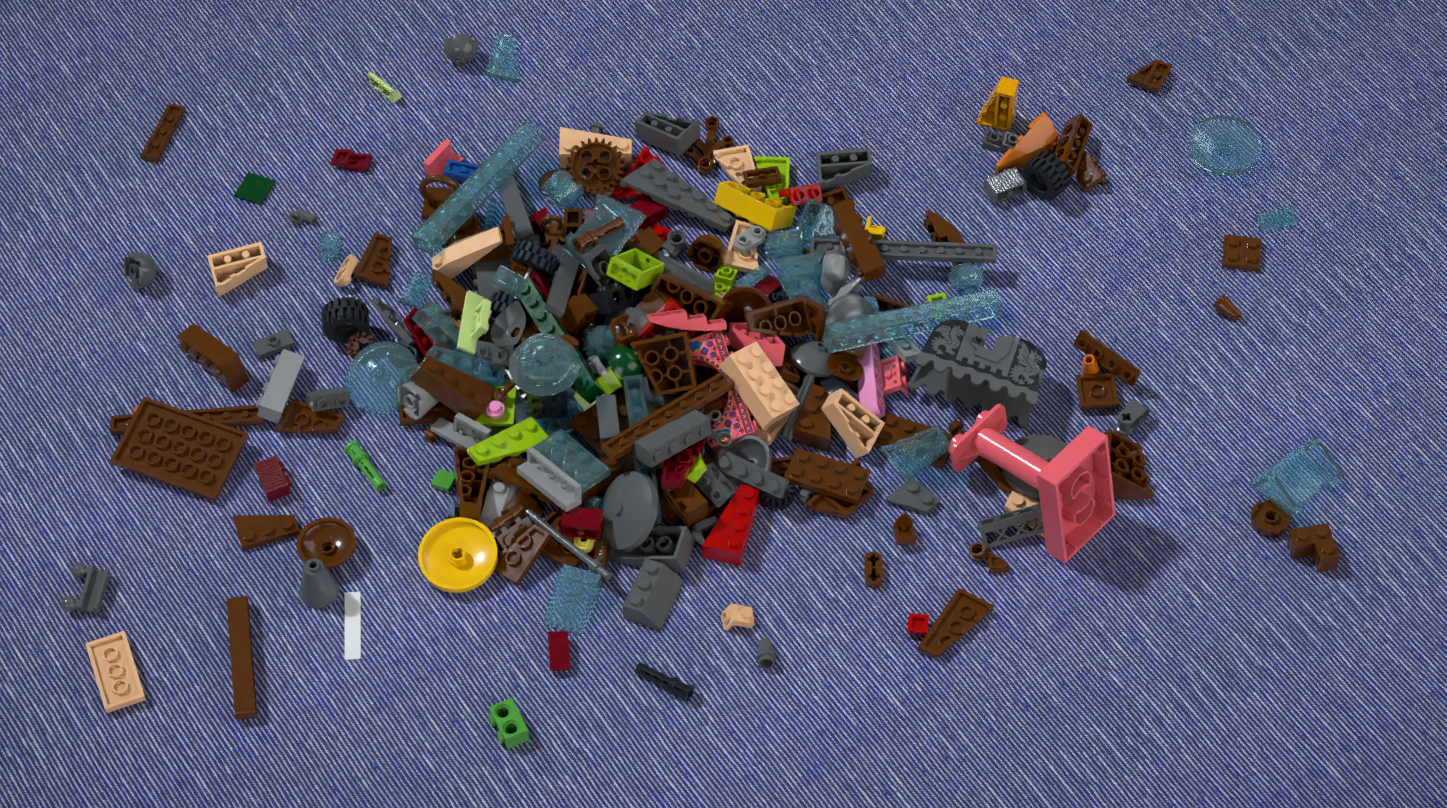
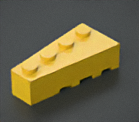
M732 181L719 182L714 203L723 210L731 211L737 217L746 218L749 223L760 225L769 232L792 226L797 206H791V204L786 206L782 204L783 200L778 198H765L766 194L756 191L750 192L751 188Z

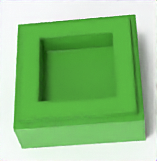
M438 469L431 482V487L449 493L455 483V474Z

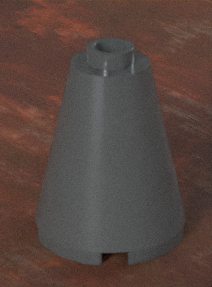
M312 558L307 560L303 566L299 590L300 597L305 605L310 608H326V605L333 604L337 600L340 589L339 584L321 560Z

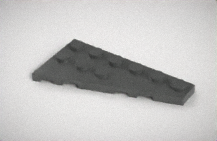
M655 159L620 181V186L624 188L629 186L635 189L634 192L641 195V193L649 195L651 200L677 212L680 209L688 213V217H698L703 220L704 224L724 233L735 226L736 219Z

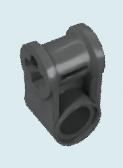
M1132 399L1119 412V422L1116 425V431L1120 435H1130L1146 420L1150 409Z

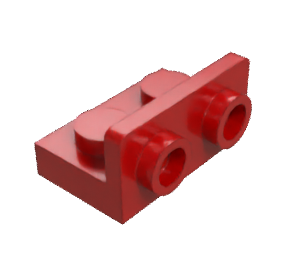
M820 183L790 187L778 191L779 198L786 197L787 200H790L791 206L823 201Z

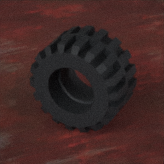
M1047 151L1038 152L1021 170L1030 191L1046 201L1054 200L1071 183V176L1065 164L1054 154H1050Z
M342 297L329 301L328 304L323 306L321 311L322 332L327 339L345 344L355 333H369V309L361 300L352 297Z

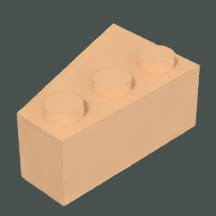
M842 388L829 394L822 407V411L856 458L870 452L885 424L882 420Z

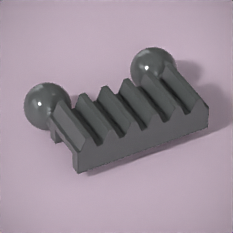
M81 562L74 564L72 574L76 578H83L86 575L87 577L80 600L77 601L72 596L65 597L61 603L63 610L72 612L75 609H79V611L101 613L102 600L105 599L109 579H111L110 569L105 568V571L95 570L94 566L87 567Z

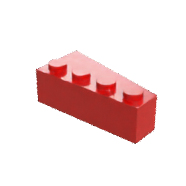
M746 485L739 486L702 545L703 558L741 566L760 503L759 488Z

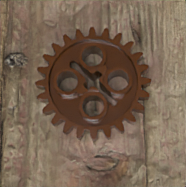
M588 138V144L581 141L582 147L575 145L576 152L570 151L572 157H567L569 163L566 164V168L570 169L567 171V175L571 176L569 180L574 182V188L580 186V192L586 189L587 195L593 191L594 196L597 195V191L604 195L605 189L610 193L611 186L616 189L615 182L620 183V177L624 176V172L621 170H625V165L622 164L625 160L620 158L622 152H617V145L612 147L611 141L605 144L604 138L601 143L598 142L597 138H595L594 142H591L590 138ZM587 155L592 157L588 161L582 159L584 156ZM603 156L610 157L607 161L601 160ZM584 173L591 174L588 178L582 177ZM602 173L609 174L607 178L600 177Z

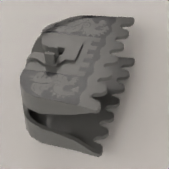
M950 319L934 327L924 348L914 362L918 367L907 387L916 390L921 385L926 386L927 394L930 396H935L941 391L945 394L947 402L952 403L957 398H961L965 408L971 409L974 405L979 404L981 412L984 410L990 411L995 405L1001 404L1005 407L1007 421L1011 417L1017 418L1018 426L1026 429L1032 406H1036L1039 388L1047 365L1042 351L1033 343L1014 337L1011 334L999 336L995 341L993 350L984 348L990 329L983 326L980 328L962 320Z

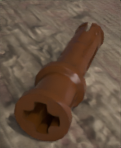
M618 216L598 229L586 231L585 235L580 238H574L572 243L575 250L582 254L590 246H596L599 240L625 227L623 218Z

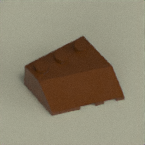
M685 331L630 343L634 351L638 352L636 355L659 396L685 394L699 385L688 332Z
M1108 429L1103 434L1108 436L1114 495L1122 500L1153 498V491L1149 490L1148 487L1150 482L1149 476L1145 475L1144 471L1146 464L1141 445Z

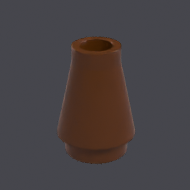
M1220 296L1213 306L1216 312L1234 321H1237L1242 314L1228 296Z

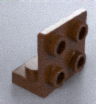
M509 215L502 216L503 224H499L503 243L479 259L480 263L510 258L515 248V242Z

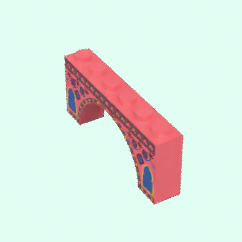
M716 330L690 339L695 366L708 367L720 373L722 370L719 366L733 353L732 351L729 352L727 348L730 345L727 334L723 335L721 330ZM735 388L728 391V403L722 419L711 426V430L717 433L729 432L733 442L746 435L756 436L755 431H758L755 419L751 420V411ZM708 438L713 453L716 450L724 449L718 445L717 441ZM728 438L722 439L723 444H726L729 441Z

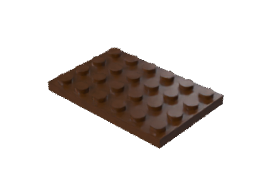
M144 396L113 453L110 463L216 502L249 438V434Z

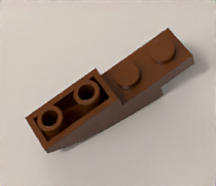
M930 210L926 211L923 222L926 230L929 229L932 242L966 243L960 233L948 221ZM952 262L953 267L957 268L959 274L967 273L966 262Z

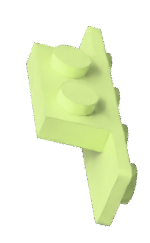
M470 290L466 292L457 348L470 355H474L477 340L482 334H486L489 329L488 320L492 310H490L491 301Z

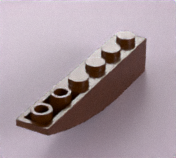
M431 270L432 278L430 281L435 289L438 288L444 302L450 304L452 313L462 319L467 291L439 271ZM492 316L488 320L489 329L487 333L482 334L478 340L493 342L490 332L495 320Z

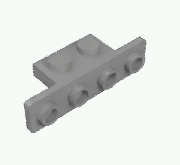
M460 412L455 416L454 423L440 417L430 428L432 432L464 448H469L489 438L491 435L489 428Z

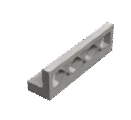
M533 447L528 448L527 462L517 466V473L565 512L582 504L581 485Z

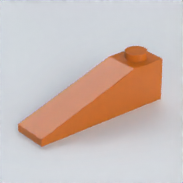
M1045 112L1031 122L1028 126L1030 130L1025 136H1019L1014 149L1009 148L996 163L995 174L1001 173L1008 168L1017 167L1019 169L1023 167L1040 151L1051 153L1056 150L1059 134Z

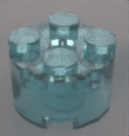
M559 169L548 179L541 190L547 196L546 201L550 205H557L564 212V208H572L584 194V189L580 183L576 185L571 180L573 177L571 174Z

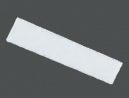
M361 591L345 593V660L361 659Z

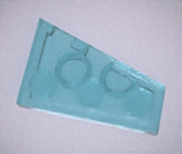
M497 32L485 76L519 84L520 78L514 36Z

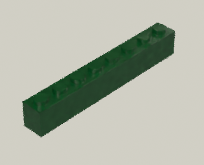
M527 277L514 287L515 292L547 343L556 336L569 335L560 319L544 308L547 298L533 280ZM577 346L570 349L565 356L566 374L578 394L591 404L596 400V397L603 395L605 391Z

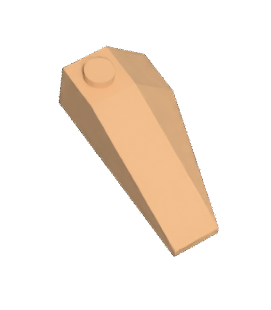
M495 227L453 242L431 258L433 269L452 280L503 243L500 228Z

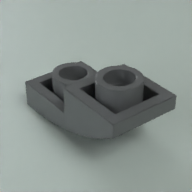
M987 129L981 146L991 150L1007 152L1009 148L1014 149L1019 136L1008 131L1002 135Z

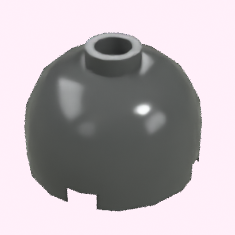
M452 34V38L449 39L446 36L443 44L444 53L450 61L456 65L463 66L476 57L479 41L477 38L476 41L473 40L472 36L467 34Z
M143 252L128 253V257L124 258L125 276H129L131 279L128 282L129 285L135 290L151 285L158 271L156 261Z

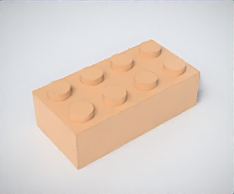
M757 342L730 354L719 366L735 382V390L762 429L790 415L800 405Z

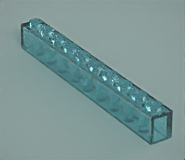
M524 121L411 235L416 249L433 255L545 141L542 128Z
M993 288L826 324L822 340L829 353L930 332L939 323L950 319L969 323L999 316L1003 300L997 290Z

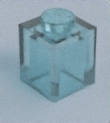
M323 231L318 246L321 260H339L343 247L341 233Z

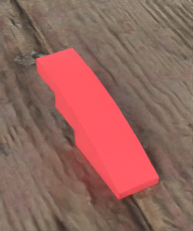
M684 309L646 314L649 322L671 328L695 331L727 329L726 321L723 318L707 321V317L704 314L687 316V312Z

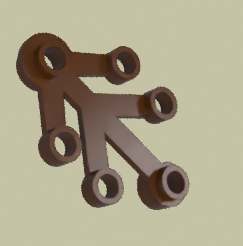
M709 116L705 120V128L708 130L706 143L704 144L698 138L692 144L703 153V157L699 156L692 146L684 152L685 157L692 158L697 163L696 169L701 174L711 173L714 170V165L719 163L715 157L711 158L714 150L733 146V138L729 135L724 136L722 140L713 145L714 134L719 129V119L715 116Z

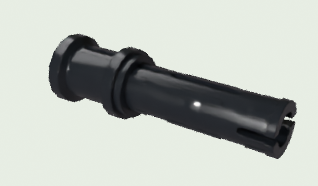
M639 662L635 669V674L666 688L669 694H675L683 698L685 702H688L694 693V685H687L681 682L678 677L671 678L642 662Z

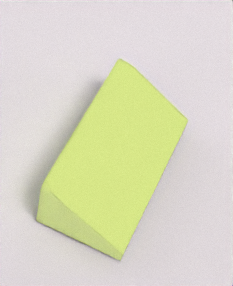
M372 72L368 73L370 85L388 100L395 103L402 97V94Z

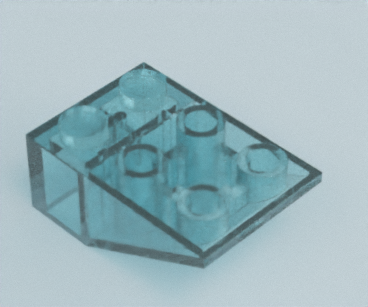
M808 199L796 225V240L811 244V238L840 239L839 236H835L832 229L834 225L833 208L827 204Z

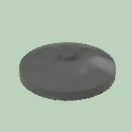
M1028 435L1014 441L1048 462L1068 445L1062 440L1048 435ZM1002 469L1006 482L1016 492L1026 497L1040 500L1038 489Z
M633 471L625 472L618 476L606 490L600 510H604L602 537L604 540H607L610 547L623 551L632 550L642 544L650 534L657 517L658 495L654 483L648 476Z

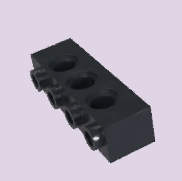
M617 282L608 285V288L607 286L597 288L596 293L590 294L591 301L599 308L595 316L639 304L643 296L652 291V284L637 291L621 282L620 285Z

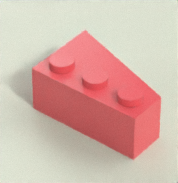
M730 322L728 339L731 347L740 350L757 342L774 367L782 366L786 345L777 335L749 332L747 323Z

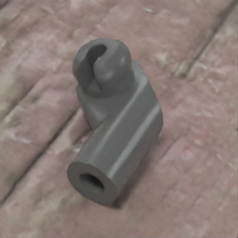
M297 210L289 214V220L292 223L307 221L315 224L317 216L305 210Z

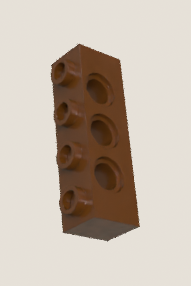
M1082 113L1065 122L1054 155L1065 164L1070 176L1077 172L1093 126Z

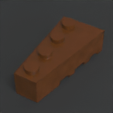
M851 199L833 207L834 225L832 229L835 236L840 237L842 249L847 250L850 263H854L856 266L857 276L859 278L862 277L864 283H868L885 276V264L875 244L871 245L870 233L868 229L865 230L860 212L855 213L856 204Z
M660 274L651 287V290L665 302L672 298L681 309L687 312L688 316L704 314L707 317V321L725 319L734 303L673 274ZM712 330V331H700V332L704 335V334H707V333H710V332H713V331H716V330Z
M195 323L177 335L180 343L178 346L181 351L192 357L231 393L249 381L238 353Z
M454 446L453 464L459 517L470 518L479 522L489 482L487 477L492 469V463L478 466L467 454L468 448Z

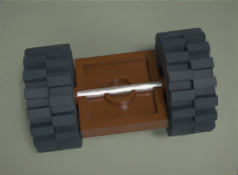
M519 240L509 258L512 265L499 292H493L489 300L491 301L490 310H492L491 316L497 318L506 307L515 301H519L526 315V325H530L532 317L515 292L514 287L535 272H542L546 280L552 279L560 260L552 252L539 247L537 244L534 245L531 242L527 243L526 241Z

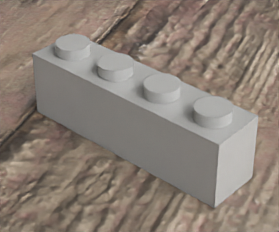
M286 349L282 350L281 355L276 356L273 364L276 366L275 370H270L267 378L270 380L269 384H264L262 389L264 396L263 398H258L255 407L258 408V417L277 424L279 423L302 368L305 356Z

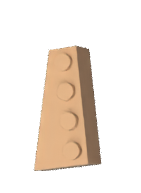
M560 127V168H566V164L569 163L567 157H572L570 151L576 152L575 145L582 147L581 141L588 144V138H590L591 142H594L595 138H597L600 143L604 138L605 144L611 141L612 147L617 145V152H622L620 158L625 160L622 164L625 167H631L633 159L632 139ZM587 155L584 156L582 159L588 161L592 157ZM603 156L601 160L607 161L610 157Z

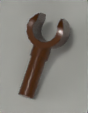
M430 428L424 431V434L427 435L424 439L431 443L437 440L439 435L432 432Z

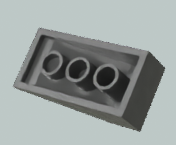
M653 526L645 541L632 550L623 551L609 546L608 561L641 567L645 558L665 564L674 573H685L695 539L687 526Z

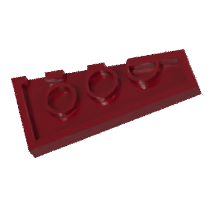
M706 437L664 460L661 481L662 489L683 487L707 441Z

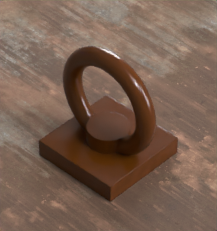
M430 175L421 180L419 192L424 198L422 219L438 220L437 207L442 201L445 203L449 201L450 197H463V189L455 180L443 175ZM433 182H441L452 188L427 187L426 189V186ZM455 211V213H451V214L457 215V214H458V211Z

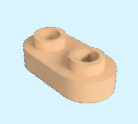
M352 254L345 258L334 279L336 285L346 287L351 282V275L358 266V258Z

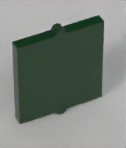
M248 172L234 197L245 200L247 203L252 202L262 205L276 182L273 179L264 177V175Z

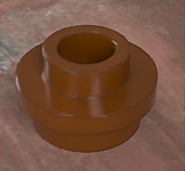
M975 542L970 546L969 555L974 561H982L989 554L987 545L982 542Z

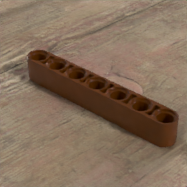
M247 596L227 598L236 720L257 718L249 601Z

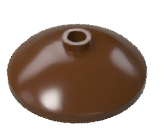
M740 286L729 290L722 298L734 303L724 319L727 324V329L724 330L728 333L730 322L747 323L744 313L749 311L745 307H750L752 311L770 305L772 302L766 294L754 287Z
M332 517L320 518L310 522L301 530L297 538V551L304 563L309 559L316 558L321 560L327 569L336 568L348 561L356 549V536L352 527L345 521Z

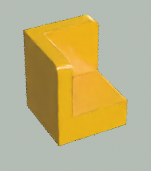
M868 216L865 230L868 229L872 240H884L886 228L871 225L872 216Z

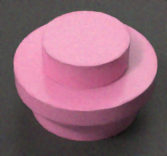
M495 400L488 403L485 411L490 418L498 419L503 415L505 407L502 402Z

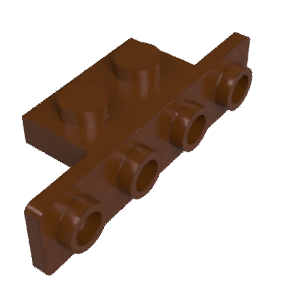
M1080 330L1074 346L1086 355H1093L1097 363L1130 386H1134L1141 374V370L1085 330Z

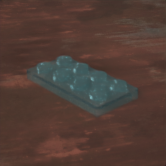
M562 428L533 446L535 450L581 485V493H584L611 475L610 469Z

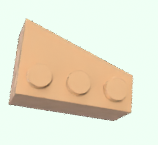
M262 242L207 256L218 297L268 268Z

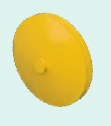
M464 517L446 519L434 525L424 535L418 549L419 566L426 580L434 587L451 593L467 592L482 585L494 572L498 560V548L490 530L482 523Z

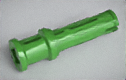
M358 441L349 442L345 446L344 452L352 458L354 466L360 467L377 492L382 491L387 484L369 462L368 454L362 451Z

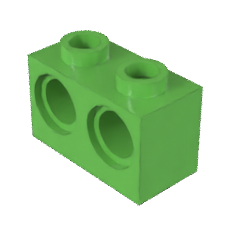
M512 697L489 707V723L492 728L496 727L498 741L500 744L504 743L506 749L530 740L528 729ZM510 731H515L513 734H508Z

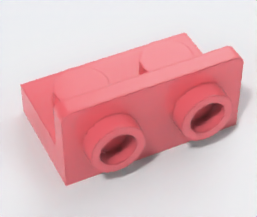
M898 355L880 360L883 394L887 395L899 390L904 395L909 394L907 387L909 383V378L907 377L908 364L904 363Z

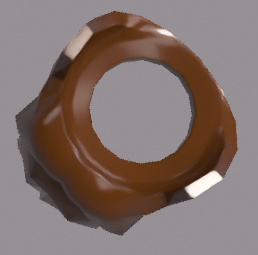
M626 313L612 319L610 323L611 332L614 337L613 340L607 342V346L611 348L610 352L618 346H631L630 343L637 339V328L633 323H627L630 316ZM615 326L621 327V332L617 333Z

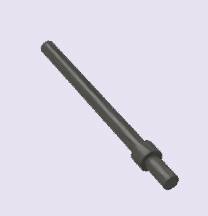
M531 509L525 511V516H528L530 520L550 533L555 540L586 563L592 572L598 573L606 580L612 577V574L603 568L602 563L597 559H592L566 537L561 536V533Z

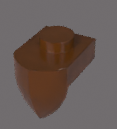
M906 513L900 515L893 526L896 545H916L917 538L913 522Z

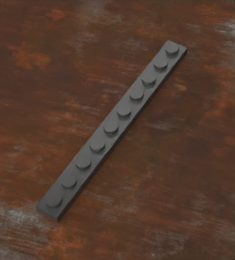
M811 238L810 257H824L828 251L837 249L842 251L848 258V252L842 249L840 239ZM872 240L871 244H875L882 260L995 264L997 260V244Z

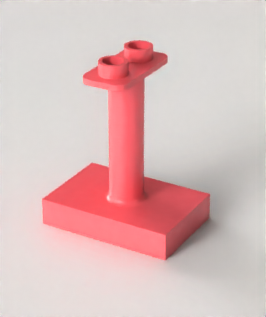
M997 404L990 411H982L977 416L974 425L965 434H957L949 444L948 452L951 456L953 470L958 473L963 471L980 455L1038 489L1046 552L1061 562L1066 563L1116 515L1108 436L1088 425L1058 455L1048 462L1002 435L1007 428L1006 410L1003 405Z

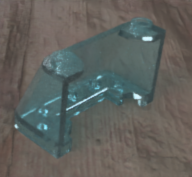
M606 195L603 197L599 196L593 203L595 205L594 210L575 233L570 232L564 239L566 243L562 248L571 256L580 260V264L584 266L580 257L581 254L575 250L572 240L585 235L586 231L598 229L619 216L623 218L625 227L599 240L596 245L599 246L607 243L614 257L628 242L646 216L640 211Z
M1315 436L1287 453L1251 480L1250 483L1255 490L1286 514H1293L1295 516L1304 510L1302 506L1305 505L1307 500L1323 488L1328 486L1330 489L1339 483L1338 479L1344 474L1320 439Z

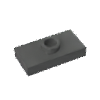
M288 329L252 342L259 359L295 346Z

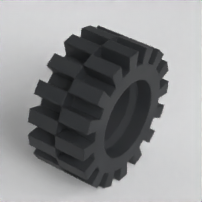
M788 483L783 498H778L760 489V502H763L764 507L768 505L769 510H772L773 507L775 511H778V508H781L782 511L785 510V506L788 508L790 503H793V484Z

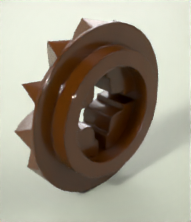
M358 332L349 338L347 352L353 360L366 362L371 360L376 354L377 344L375 338L369 333ZM357 340L362 344L369 342L365 347L367 354L362 350L355 352L359 348Z

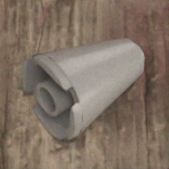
M414 382L404 383L397 389L399 403L403 402L406 407L403 409L404 412L414 420L422 418L439 402V400Z

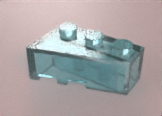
M935 426L914 434L912 437L898 440L896 443L880 448L901 476L909 480L948 451L951 440L944 430Z

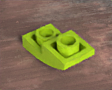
M720 266L714 275L715 295L718 296L721 292H728L732 289L738 270L727 266Z

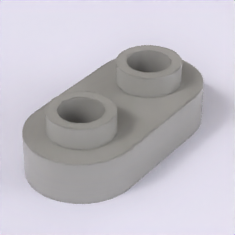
M760 226L748 228L735 236L733 240L734 250L738 253L749 252L765 241L766 231Z

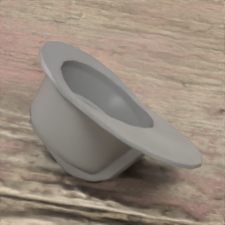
M830 250L823 257L821 285L823 290L829 294H837L839 289L846 285L847 277L851 272V263L840 250Z

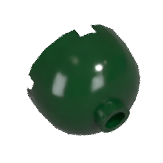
M618 346L606 358L610 359L608 363L620 377L624 375L628 377L627 382L632 384L642 374L644 367L636 355L638 353L636 350L634 351L629 346Z

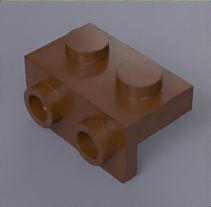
M1087 151L1083 152L1077 172L1075 173L1080 185L1086 192L1100 182L1104 185L1108 184L1105 179L1107 174L1102 168L1098 167V159L1094 154L1091 156Z

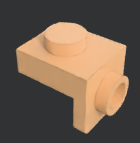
M731 603L722 612L721 621L723 622L724 630H729L733 625L752 628L755 625L752 607Z

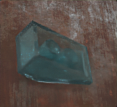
M564 564L557 578L543 624L581 636L603 588L602 576Z

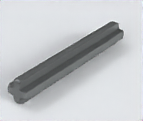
M806 374L796 397L800 405L790 413L782 433V438L790 441L794 436L795 424L809 390L815 382L814 375Z

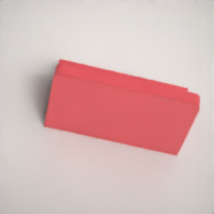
M444 140L423 162L425 174L427 176L443 175L448 159L463 162V157L453 153L451 142Z

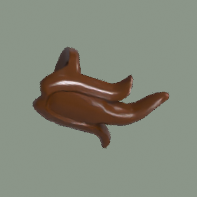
M556 215L545 216L540 221V226L544 230L546 238L542 246L548 247L551 241V246L547 251H551L552 247L558 245L559 239L563 244L568 241L563 238L562 219ZM547 221H556L555 224L549 223L546 226L544 225Z

